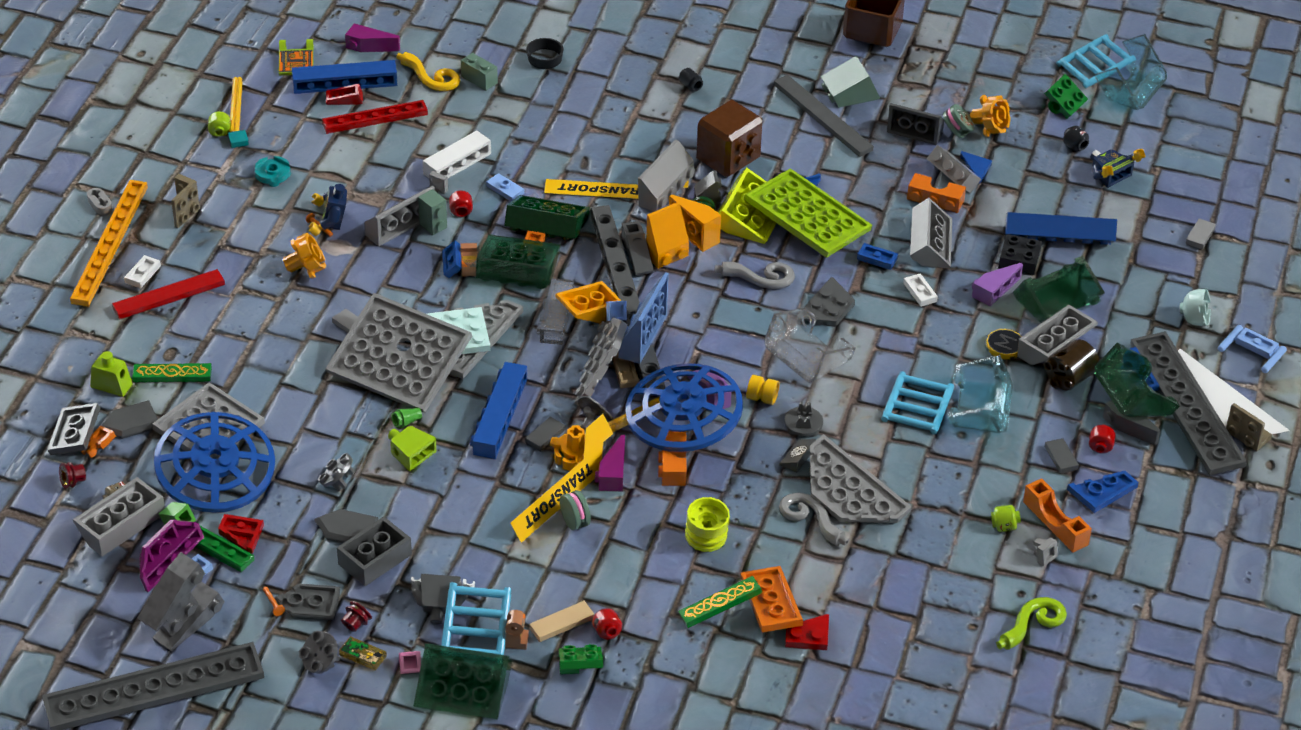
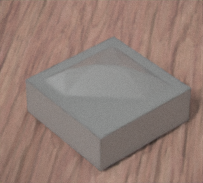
M432 171L429 174L430 187L433 186L436 191L445 194L448 191V177Z

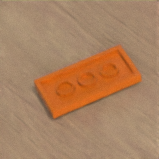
M781 566L741 572V581L753 576L762 589L761 594L749 599L762 633L803 626L802 616Z

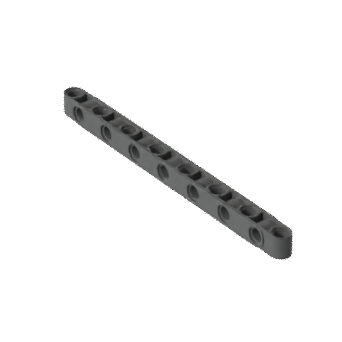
M609 205L591 207L592 223L612 290L621 301H627V320L622 321L629 326L632 315L637 313L640 301ZM651 343L641 363H635L640 381L647 375L660 369L653 343ZM660 375L652 379L651 381L647 382L642 388H649L650 385H652L656 380L662 378L663 376ZM662 382L656 387V389L664 390L665 383Z

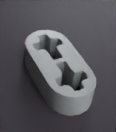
M100 188L90 189L87 192V198L96 213L99 215L111 213V200Z

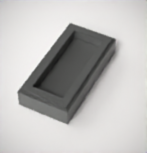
M549 417L525 438V443L541 452L550 444L552 437H558L565 431V425Z
M1064 438L1045 442L1044 447L1060 474L1078 470L1079 464Z

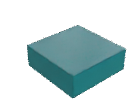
M245 130L228 132L231 148L249 145Z

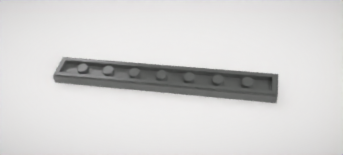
M788 74L774 80L775 87L856 155L861 157L873 151L874 146Z

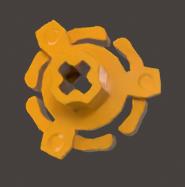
M982 95L980 97L982 108L973 109L970 112L974 125L984 124L983 135L986 137H990V134L1005 133L1006 128H1009L1010 125L1007 100L1003 99L1002 95L988 98L986 95Z
M306 232L297 237L296 241L294 239L290 240L291 246L296 252L284 257L283 262L288 272L292 273L305 267L309 277L314 279L316 278L315 273L326 268L325 257L314 237Z
M572 425L571 428L567 429V434L562 435L560 438H551L550 446L554 447L555 462L557 465H561L562 462V469L571 471L584 459L585 430L579 425Z

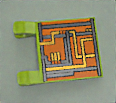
M306 39V49L288 50L286 40H279V76L292 75V68L313 66V39Z

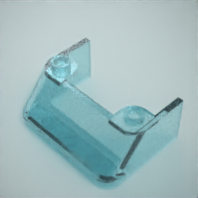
M1146 34L1122 42L1129 55L1136 57L1134 62L1126 66L1131 74L1126 81L1118 67L1094 75L1105 96L1110 101L1134 110L1144 108L1167 79V72Z

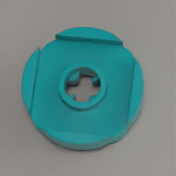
M274 156V159L265 157L255 164V178L262 183L269 184L271 187L279 186L280 183L287 180L291 175L289 162L279 156Z

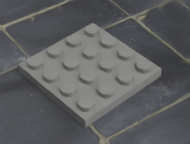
M209 382L152 423L153 430L163 436L178 421L200 413L222 412L237 415L249 420L259 428L265 424V419ZM211 418L192 421L181 427L189 430L200 424L211 423ZM219 418V423L229 424L240 430L247 428L246 425L237 421ZM211 428L201 429L194 432V434L200 438L211 435ZM219 428V435L227 438L236 434L231 430ZM173 431L167 439L175 444L181 435ZM186 438L180 448L185 451H191L194 443ZM218 454L210 455L213 459L220 457Z

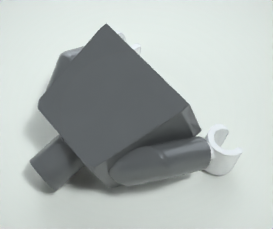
M421 574L419 580H414V577H411L412 595L417 604L423 607L424 612L431 613V623L442 624L443 614L446 613L450 583H457V586L475 587V581L472 584H467V580L463 579L462 585L460 576ZM456 594L455 606H461L469 595Z

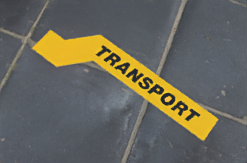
M546 179L544 193L638 199V185ZM689 180L685 183L683 188H688Z
M603 414L586 428L584 459L510 522L521 543L560 509V497L563 494L571 493L575 490L581 491L595 479V471H599L602 460L603 442L613 434Z

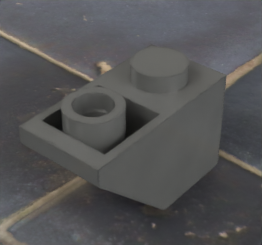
M716 170L710 172L694 185V198L699 196L710 198L715 203V210H717L718 202H721V194L718 188L722 186L721 177L718 178Z

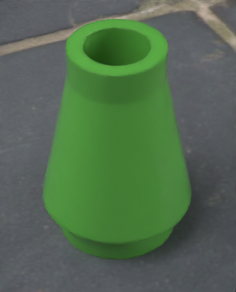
M420 408L396 409L391 415L392 422L395 427L403 428L421 419L422 412Z

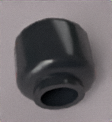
M1072 126L1065 130L1063 142L1075 152L1082 151L1089 144V134L1079 126Z

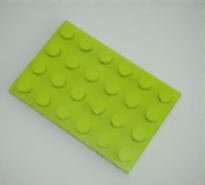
M791 168L745 194L744 200L826 258L871 231L872 224Z

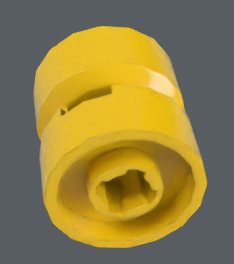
M753 374L748 383L746 398L755 401L761 398L764 403L774 405L778 396L780 382L773 379L765 381L764 377Z

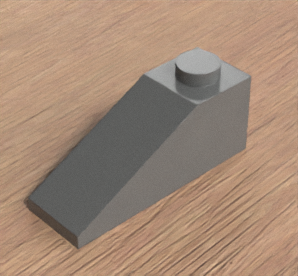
M1124 395L1105 403L1103 418L1114 429L1154 446L1158 444L1161 430Z

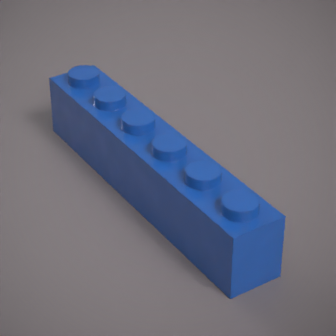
M395 60L292 68L294 94L326 92L327 90L359 84L361 89L398 86Z
M1006 213L1005 235L1026 236L1028 239L1035 240L1041 237L1045 238V241L1056 242L1057 238L1064 239V242L1075 243V240H1082L1084 244H1093V241H1100L1101 245H1111V242L1116 241L1117 219Z
M505 362L503 368L499 369L497 382H494L492 386V394L487 397V407L482 409L481 421H478L476 424V434L471 436L470 446L473 447V455L496 459L527 382L526 365Z

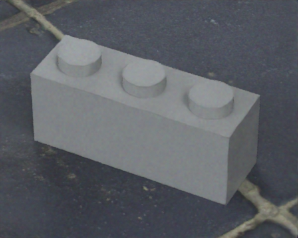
M936 145L927 157L928 161L953 182L965 186L966 191L969 193L974 190L981 180L980 177L939 145Z

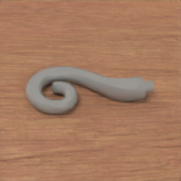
M722 262V265H715L714 267L715 273H721L722 276L739 277L767 289L788 287L795 279L793 269L787 264L779 262L770 263L765 267L764 275L766 278L757 275L747 267L736 262ZM773 271H781L785 274V277L779 279V274Z
M792 493L782 498L779 509L782 516L792 521L805 519L809 514V508L807 507L809 506L816 513L820 531L825 539L836 546L840 544L848 545L849 539L845 537V532L830 522L825 507L813 499L811 495ZM794 503H799V511L793 512L789 509V506Z

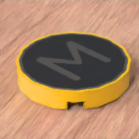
M998 329L988 335L986 347L991 355L997 358L1010 359V357L1014 356L1016 358L1018 357L1019 339L1022 336L1013 330Z

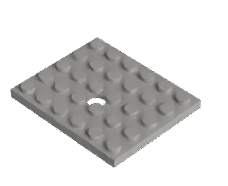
M373 293L325 369L327 373L413 409L420 408L421 412L425 413L472 338V333ZM406 340L411 342V347L407 351H399L397 349L399 342L402 343Z

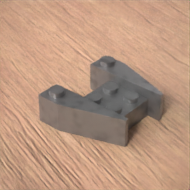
M182 552L168 566L138 616L140 621L157 632L153 640L170 651H173L221 610L225 603L217 591L202 582L203 576L206 573L200 564Z

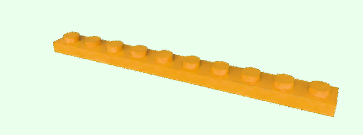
M129 180L70 298L71 304L90 306L148 188L147 182Z

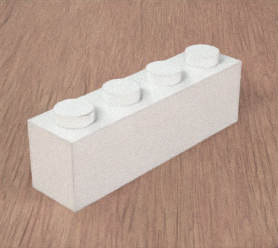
M475 131L423 160V174L429 178V174L434 171L450 178L491 154V140L480 132Z

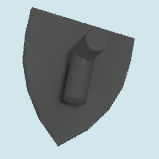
M590 396L579 397L578 404L586 415L581 428L586 430L596 415L600 417L603 414L606 420H613L612 415Z

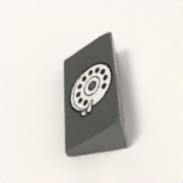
M799 439L779 465L797 473L810 457V445L816 439Z

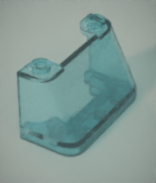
M1001 356L957 364L956 373L953 376L955 383L960 387L958 407L951 408L947 414L949 423L958 428L993 433L1006 432L1008 429L1013 384Z

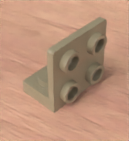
M181 174L174 177L177 195L171 201L176 228L186 223L200 209L197 181Z
M1233 403L1230 408L1226 429L1231 436H1234L1257 452L1271 440L1272 434L1264 429L1265 423Z

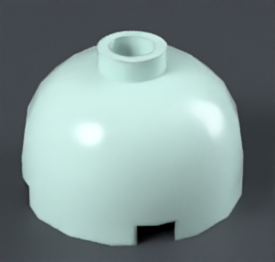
M1192 290L1184 297L1183 303H1180V313L1184 314L1185 320L1194 326L1209 325L1211 309H1208V303H1210L1208 290Z

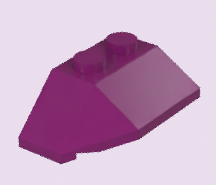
M171 519L142 547L139 556L140 579L145 591L149 592L158 584L168 566L180 552L187 555L204 538L198 523Z

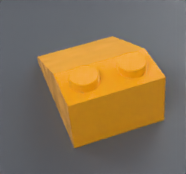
M675 195L669 196V205L679 202L688 240L702 252L720 243L721 215L705 204Z
M679 202L647 214L646 242L651 262L658 269L689 256V240Z
M603 281L559 292L555 295L575 318L595 323L606 321L607 301H621Z

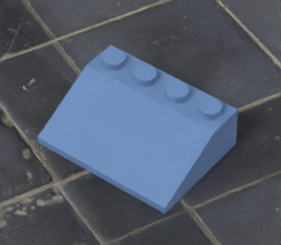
M665 272L647 294L644 301L639 303L637 313L632 315L630 325L626 328L618 358L641 363L667 317L669 273Z

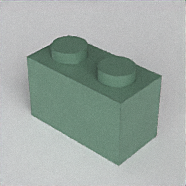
M472 52L461 60V77L487 91L498 83L497 66Z
M433 189L418 197L419 224L432 235L446 229V199Z

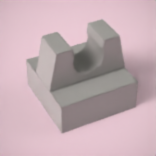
M1038 538L1034 541V545L1037 546L1034 555L1038 557V564L1045 566L1058 557L1057 540L1053 538L1048 540Z

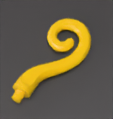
M404 52L403 54L398 53L396 59L400 60L401 65L413 69L420 81L430 89L450 91L459 86L460 76L452 69L443 68L437 70L434 74L435 80H433L426 73L421 60L415 55ZM443 76H449L452 80L444 83Z

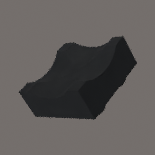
M1006 234L998 268L1001 269L1022 263V271L1035 275L1042 241Z

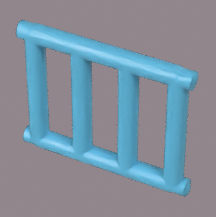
M1105 34L1061 58L1056 64L1058 67L1063 66L1083 83L1084 88H1087L1136 60V57L1127 54ZM1104 43L1124 60L1116 64L1096 47ZM1090 51L1110 68L1102 71L1082 54ZM1076 58L1096 76L1088 79L1068 62Z
M901 371L896 379L881 420L883 422L889 420L929 430L932 434H937L952 396L954 384L949 383L945 385L909 376ZM905 382L942 391L944 395L943 397L905 389L902 388V385ZM898 395L938 404L939 408L934 410L898 401L897 398ZM893 408H898L934 417V421L929 423L893 414L892 410Z
M451 582L448 590L440 656L448 657V654L495 658V661L503 662L506 642L505 626L510 609L511 588L505 587L504 590L464 587L457 586V583ZM456 594L502 598L501 610L455 606ZM454 614L500 618L499 629L452 626ZM451 634L497 638L496 650L450 646Z

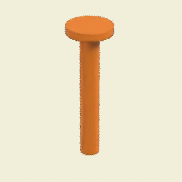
M314 213L307 215L306 222H315L317 225H320V222L315 219ZM322 229L328 236L331 237L333 235L330 230Z
M264 587L263 591L274 607L273 614L281 616L285 612L284 606L278 605L268 587Z

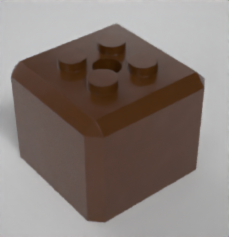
M848 0L845 5L843 35L846 39L886 48L891 46L903 22L905 0Z
M731 99L702 117L698 122L696 158L725 177L731 176L760 157L762 118Z

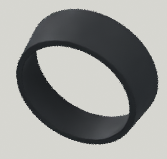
M551 38L535 39L526 47L528 61L536 68H554L562 61L563 45ZM542 49L552 50L559 54L557 57L547 60L531 56L535 51Z

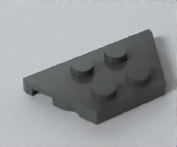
M830 277L796 315L795 323L801 324V320L813 321L812 325L836 327L855 306V300L833 277Z

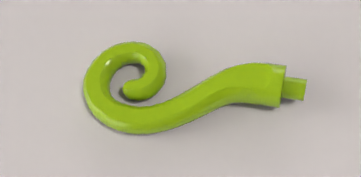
M1038 597L1028 601L1019 611L1015 626L1000 636V640L996 642L997 647L1009 650L1020 644L1025 637L1028 619L1033 611L1039 609L1036 613V619L1041 625L1053 628L1060 626L1065 621L1067 616L1066 608L1060 601L1049 597ZM1046 608L1053 610L1057 616L1054 618L1046 617Z

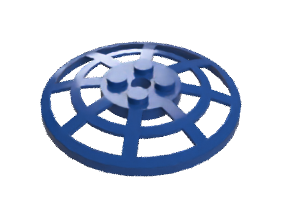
M691 363L676 364L652 372L636 384L626 402V419L633 434L651 447L671 452L694 451L717 443L732 432L738 424L743 411L740 388L728 374L711 366ZM678 370H699L698 372L683 371L673 373V371ZM708 372L716 374L731 385L720 386L716 380L706 374ZM663 374L666 375L656 380L649 388H641L652 379ZM678 376H694L690 382H679L677 379ZM701 379H705L714 387L703 389L698 383ZM666 380H669L671 383L664 390L656 389L659 384ZM724 392L736 393V407L733 414L722 409L725 401ZM718 393L717 405L707 402L706 395ZM635 394H644L642 401L643 411L632 416L631 403ZM650 395L660 396V403L649 407L648 400ZM705 409L712 412L706 418L700 421L697 420V416ZM661 410L667 416L665 422L657 419L653 413ZM718 415L728 420L719 430L711 435L704 436L701 427L712 422ZM647 417L652 424L661 428L658 437L655 438L644 432L636 422ZM674 420H689L690 424L673 425ZM693 430L697 438L696 440L684 442L665 440L669 431L684 432Z
M207 412L184 418L172 425L163 434L155 449L154 469L159 484L175 501L186 503L191 509L202 512H228L250 504L265 492L274 475L275 455L268 437L258 426L249 420L229 413ZM211 418V423L200 424L189 430L181 427L192 421ZM219 418L237 421L246 425L247 428L240 430L232 425L219 423ZM211 428V435L200 438L194 434V432L201 429ZM219 428L231 430L236 434L227 438L219 435ZM173 431L180 434L181 436L173 448V453L160 455L166 438ZM256 432L266 443L269 455L257 453L256 447L248 435ZM186 438L194 443L191 451L179 452ZM244 439L251 452L239 451L235 443ZM218 454L220 457L213 459L210 455ZM191 459L193 468L186 473L181 467L179 460ZM239 459L251 460L249 467L244 473L237 468ZM173 461L174 468L181 477V480L174 487L163 474L162 462ZM257 461L269 463L267 473L262 482L256 487L249 480V477L254 472ZM199 473L202 476L211 478V484L202 483L193 478ZM231 473L237 478L229 483L219 484V478ZM187 484L197 489L211 491V502L195 500L180 492ZM243 484L250 492L235 500L219 502V491L233 489Z

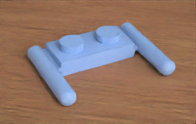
M1237 325L1218 346V351L1223 352L1235 340L1236 344L1269 359L1261 368L1263 373H1268L1287 351L1285 346H1279V343L1248 328L1243 329L1241 325Z

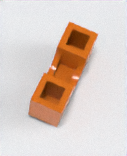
M914 174L908 185L907 200L921 203L930 198L941 209L955 213L959 212L965 200V186L949 182L947 187L937 189L931 186L932 177Z
M669 431L665 440L684 442L686 441V431ZM658 451V463H662V465H658V477H662V486H686V458H679L686 457V452Z

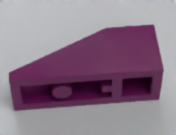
M355 23L345 34L347 49L358 52L400 51L399 35Z
M621 435L601 460L599 471H595V483H599V491L623 492L625 435Z

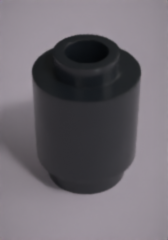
M685 68L680 72L679 81L689 90L698 91L702 88L703 80L701 76L691 68Z

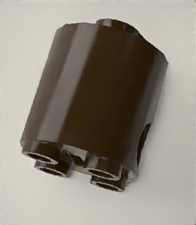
M1081 339L1074 340L1044 362V368L1050 379V385L1055 389L1060 388L1065 391L1076 387L1094 374L1100 366L1096 350L1091 344Z

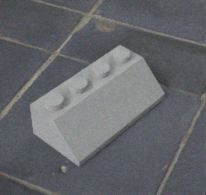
M675 139L638 178L640 207L653 212L660 210L666 206L669 196L676 195L677 191L683 188L685 183L694 176V160L678 140Z
M431 186L365 221V236L376 245L381 246L419 225L418 197L432 189L435 191V187Z
M927 198L912 208L910 256L921 266L951 267L952 218L934 201Z
M1067 305L1019 339L1017 356L1031 365L1046 361L1068 344L1097 326L1098 322L1071 305Z
M136 477L74 518L73 522L88 546L103 557L160 518L159 513L165 508L162 495Z

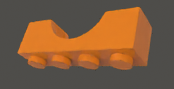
M1042 478L1026 485L1023 503L1072 553L1089 545L1092 528L1080 516L1073 519L1067 517L1057 504L1054 490Z

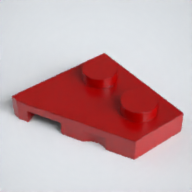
M224 514L218 531L224 538L253 554L264 527V520Z
M829 614L803 621V626L786 628L785 647L827 650Z

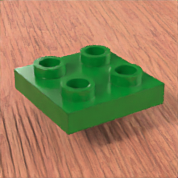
M1066 74L1044 93L1050 100L1048 102L1049 110L1054 114L1061 112L1066 119L1088 100Z
M589 644L582 648L567 645L563 648H558L560 675L579 674V669L603 668L601 647H597V645Z

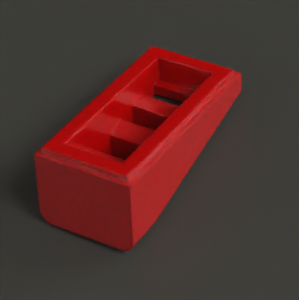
M359 84L327 90L326 104H363L362 89Z

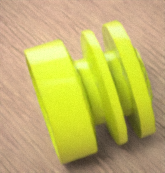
M702 497L689 505L685 539L690 546L702 552H712L720 549L725 544L730 519L729 509L726 504L719 499Z

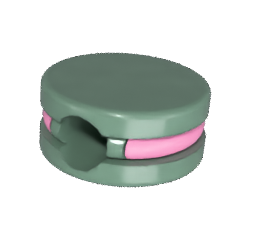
M954 104L943 112L945 123L956 136L963 138L974 130V123L971 117L960 105Z
M578 490L563 494L560 497V509L567 526L571 530L588 526L591 521V515L583 494Z

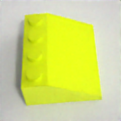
M747 167L734 182L718 211L721 215V230L734 236L765 244L777 223L744 200L745 194L767 182Z

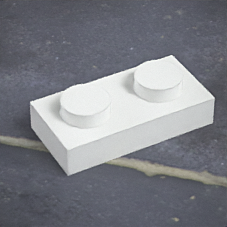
M144 255L124 277L125 283L142 288L161 267L160 260Z
M921 273L904 278L903 284L920 307L937 302L938 296Z

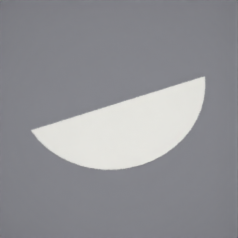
M1178 350L1225 427L1227 426L1231 405L1235 403L1265 423L1264 429L1269 433L1277 434L1290 431L1183 350Z

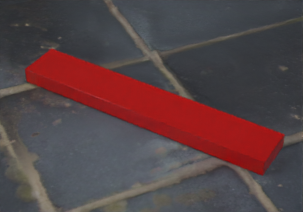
M424 100L323 118L322 124L326 134L425 116L428 115V109Z
M218 269L114 302L112 307L120 320L225 285V280Z

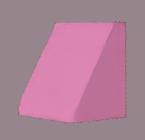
M420 651L399 653L401 674L422 672Z

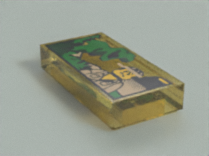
M351 636L339 650L340 656L375 671L387 657L386 651Z

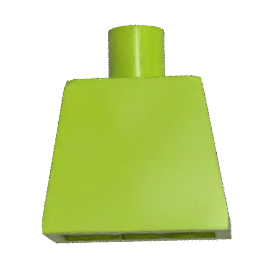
M110 351L103 352L91 367V388L124 397L133 385L126 363L123 360L113 358V354Z
M408 426L401 432L392 429L388 434V438L391 440L392 455L408 471L413 470L437 452L436 438L413 426Z

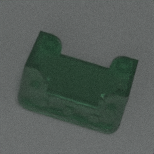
M1083 255L1075 258L1073 264H1066L1062 269L1037 280L1031 277L1024 280L1013 291L1016 300L1040 323H1043L1067 305L1079 309L1088 304L1093 306L1101 301L1100 298L1105 292Z
M1118 342L1095 367L1097 379L1119 412L1126 417L1169 416L1180 407L1176 399L1170 396L1165 397L1153 391L1145 380L1152 371V365L1148 358Z

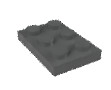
M98 403L62 408L47 449L50 455L87 450L101 409Z

